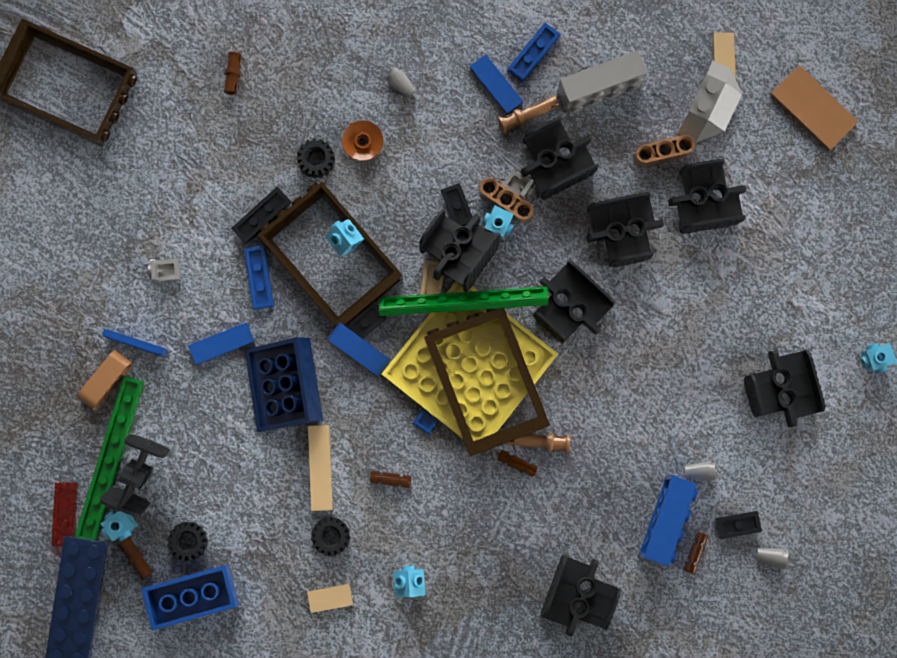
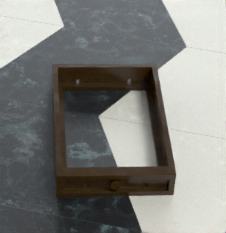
M22 18L0 61V101L102 146L104 142L108 141L111 134L110 129L113 123L115 124L118 121L119 111L122 105L127 103L129 98L128 92L131 87L135 86L138 76L133 67ZM35 37L124 76L96 134L7 95Z
M320 182L319 184H313L307 190L308 193L304 197L299 196L292 202V207L287 211L284 209L279 212L274 222L265 224L259 230L258 236L335 327L339 323L345 326L403 279V275L325 184ZM322 197L343 222L348 219L352 222L364 238L362 244L388 273L385 278L340 316L335 314L272 240Z
M504 308L486 309L487 313L480 316L478 313L466 317L467 321L461 323L458 320L446 325V329L440 331L439 328L427 332V336L424 337L470 457L550 426ZM499 318L537 417L473 441L435 342Z

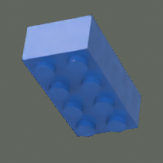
M674 475L665 477L638 556L666 566L674 563L677 551H675L676 544L681 542L684 535V530H682L683 524L688 522L691 515L689 506L691 501L694 502L698 494L696 483Z
M229 564L141 588L152 631L240 605Z

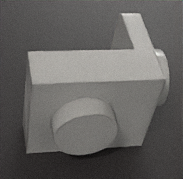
M512 170L503 183L505 187L523 199L524 197L529 198L535 189L532 187L534 180L522 177L515 170Z
M178 258L159 261L150 259L151 265H148V275L154 282L181 280Z

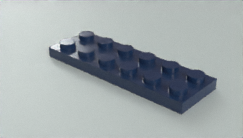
M64 536L45 658H91L108 542Z

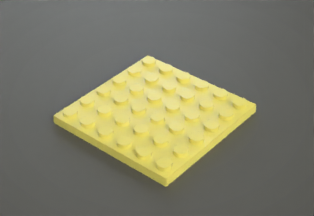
M455 282L447 293L464 291L463 287ZM472 286L468 292L478 290ZM486 309L430 313L382 373L386 379L461 438L460 430L424 337L427 336V332L436 328H439V331L446 329V325L457 320L459 323L467 321L466 317L478 313L479 316L487 313ZM507 314L535 384L557 357L558 353ZM499 318L435 342L473 441L496 433L528 393Z

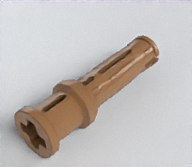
M553 95L521 111L516 109L510 115L503 118L500 116L497 118L503 134H507L513 128L523 127L525 122L559 108V102L556 96Z
M553 433L547 434V436L528 434L510 441L506 445L546 448L548 452L557 450L565 451L566 454H569L571 435L564 437L554 436Z

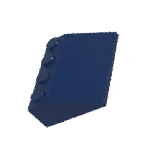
M295 337L245 350L257 432L323 421L310 338Z

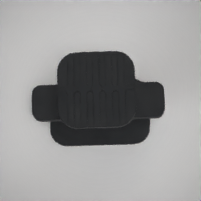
M561 117L553 118L545 124L543 123L541 126L530 130L524 135L522 141L523 144H526L535 162L521 169L520 173L522 177L531 175L541 194L542 200L550 198L552 195H556L558 192L587 179L599 167L598 164L594 163L586 148V145L591 142L590 136L587 135L572 143L561 123ZM567 148L570 154L564 156L560 153L559 149ZM543 157H549L552 163L550 165H544L541 162V159Z
M724 159L690 163L683 166L679 171V175L682 176L685 195L670 198L668 204L669 206L677 205L681 234L735 226L746 219V216L742 213L739 198L740 194H744L747 191L746 185L727 188L723 170ZM713 190H719L722 198H715ZM692 194H699L702 198V201H694L692 198Z
M650 192L593 202L587 207L593 231L592 234L586 236L587 243L600 240L606 241L610 267L631 265L652 258L653 252L650 249L647 231L661 228L664 223L662 219L656 221L654 219ZM635 224L639 226L640 233H632L630 225ZM617 229L620 237H612L609 230Z
M441 210L422 234L419 249L421 253L427 252L441 261L433 272L435 280L438 281L442 275H445L461 285L464 292H468L497 251L501 234L496 233L494 235L479 226L481 216L475 214L465 227L446 217L445 211ZM466 237L468 240L462 242L459 241L458 238ZM454 253L456 254V256L453 258H449L446 256V254Z
M569 260L550 281L546 277L540 280L539 283L543 287H548V292L552 295L548 298V305L540 306L534 312L533 317L547 332L563 344L582 323L592 333L597 335L601 329L596 324L615 305V300L591 279L588 274L580 269L578 265ZM565 294L568 298L567 303H559L557 295ZM580 308L583 312V317H574L572 310Z
M777 350L770 351L768 356L772 370L744 377V386L748 395L749 405L755 417L784 411L787 425L790 428L798 425L796 418L824 412L826 409L814 360L809 350L780 357ZM777 373H781L784 376L783 384H779L776 381ZM783 393L787 394L790 398L787 405L781 400Z
M130 434L125 438L124 443L141 452L138 460L131 459L126 464L118 478V481L126 484L124 490L110 487L100 497L99 501L101 504L134 517H140L148 508L150 502L133 493L135 488L141 489L143 484L145 485L153 471L152 466L144 464L148 454L165 458L169 454L170 449L152 440Z
M562 555L550 584V589L541 610V617L567 626L566 635L573 636L578 620L607 630L614 616L613 614L621 596V589L594 579L599 561L596 559H592L590 565ZM584 581L591 583L592 588L588 593L581 591L580 587ZM576 602L584 604V610L579 614L573 611V606Z

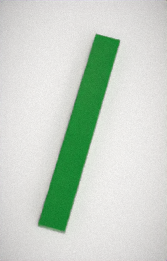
M548 287L382 297L380 299L379 314L380 316L545 306L548 305Z
M127 376L122 378L75 537L98 540L102 526L101 523L107 510V506L101 504L99 500L110 487L114 486L126 447L124 440L129 436L144 387V381Z

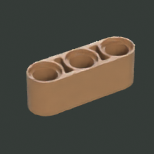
M682 135L644 144L635 152L634 162L639 167H648L688 157L693 151L695 142L692 137ZM679 143H686L689 150H682L679 147ZM659 148H666L669 155H662ZM639 153H647L649 159L642 160L639 156Z
M486 178L481 182L479 193L484 200L493 206L513 213L512 219L519 223H526L531 219L533 208L529 202L495 179ZM491 185L494 187V192L486 193L483 187ZM507 196L512 202L509 205H504L500 199ZM525 208L529 214L522 217L518 214L517 210Z
M114 350L79 391L77 398L92 410H96L129 371L133 363L119 351Z

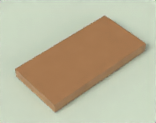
M800 65L770 94L828 151L859 122Z

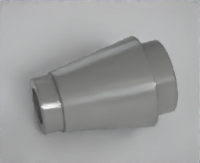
M396 67L386 77V80L389 82L388 85L407 98L416 89L402 69L399 70Z
M705 461L685 465V478L708 482L715 480V463Z
M758 548L756 560L777 569H786L789 552L781 548Z

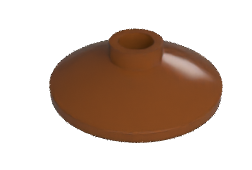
M359 120L353 122L343 133V148L355 160H371L380 153L383 147V134L379 127L370 121ZM363 139L367 141V144L364 146L359 144Z

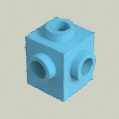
M494 206L492 213H487L483 220L484 229L494 235L500 233V239L503 240L504 235L509 236L513 228L510 222L514 214Z
M349 219L342 223L340 221L335 222L329 228L331 231L325 236L340 257L353 251L364 240Z
M875 343L866 346L867 351L861 352V365L867 370V373L875 371V374L888 371L887 366L897 363L890 343L882 346Z
M115 510L104 517L106 520L101 523L103 526L102 532L108 540H120L121 542L132 535L130 532L138 527V524L131 515L121 511L116 512Z
M415 565L402 566L401 571H393L395 597L425 595L424 569H415Z

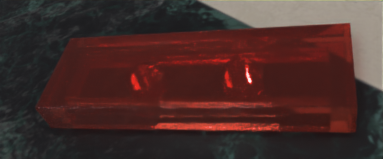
M55 482L51 546L63 547L64 536L75 537L78 483Z

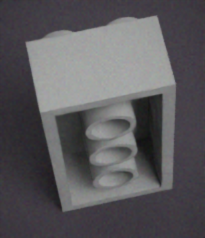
M637 50L560 79L557 92L565 112L571 111L576 113L581 111L583 106L589 104L595 106L607 97L614 99L620 96L621 92L626 90L632 92L639 89L647 75V71Z

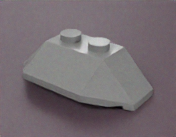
M712 60L677 135H688L697 143L725 132L742 96V92L730 68Z

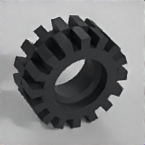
M314 138L310 142L309 140L305 141L306 144H302L300 146L301 149L297 151V161L301 171L308 177L312 176V178L318 176L323 178L325 174L327 176L329 171L333 170V164H335L333 149L327 142H323L322 139L318 141ZM314 151H319L324 155L322 164L318 166H313L308 162L309 155Z
M327 517L321 519L315 524L311 532L313 547L325 556L337 555L348 546L350 530L347 524L339 518ZM328 528H334L339 533V539L333 545L326 544L322 537L323 532Z
M183 522L174 526V529L169 532L170 536L167 537V541H169L167 547L170 548L171 555L173 554L176 559H181V561L197 559L207 548V533L203 530L202 526L194 522ZM185 533H191L196 540L195 546L190 550H186L180 545V538Z

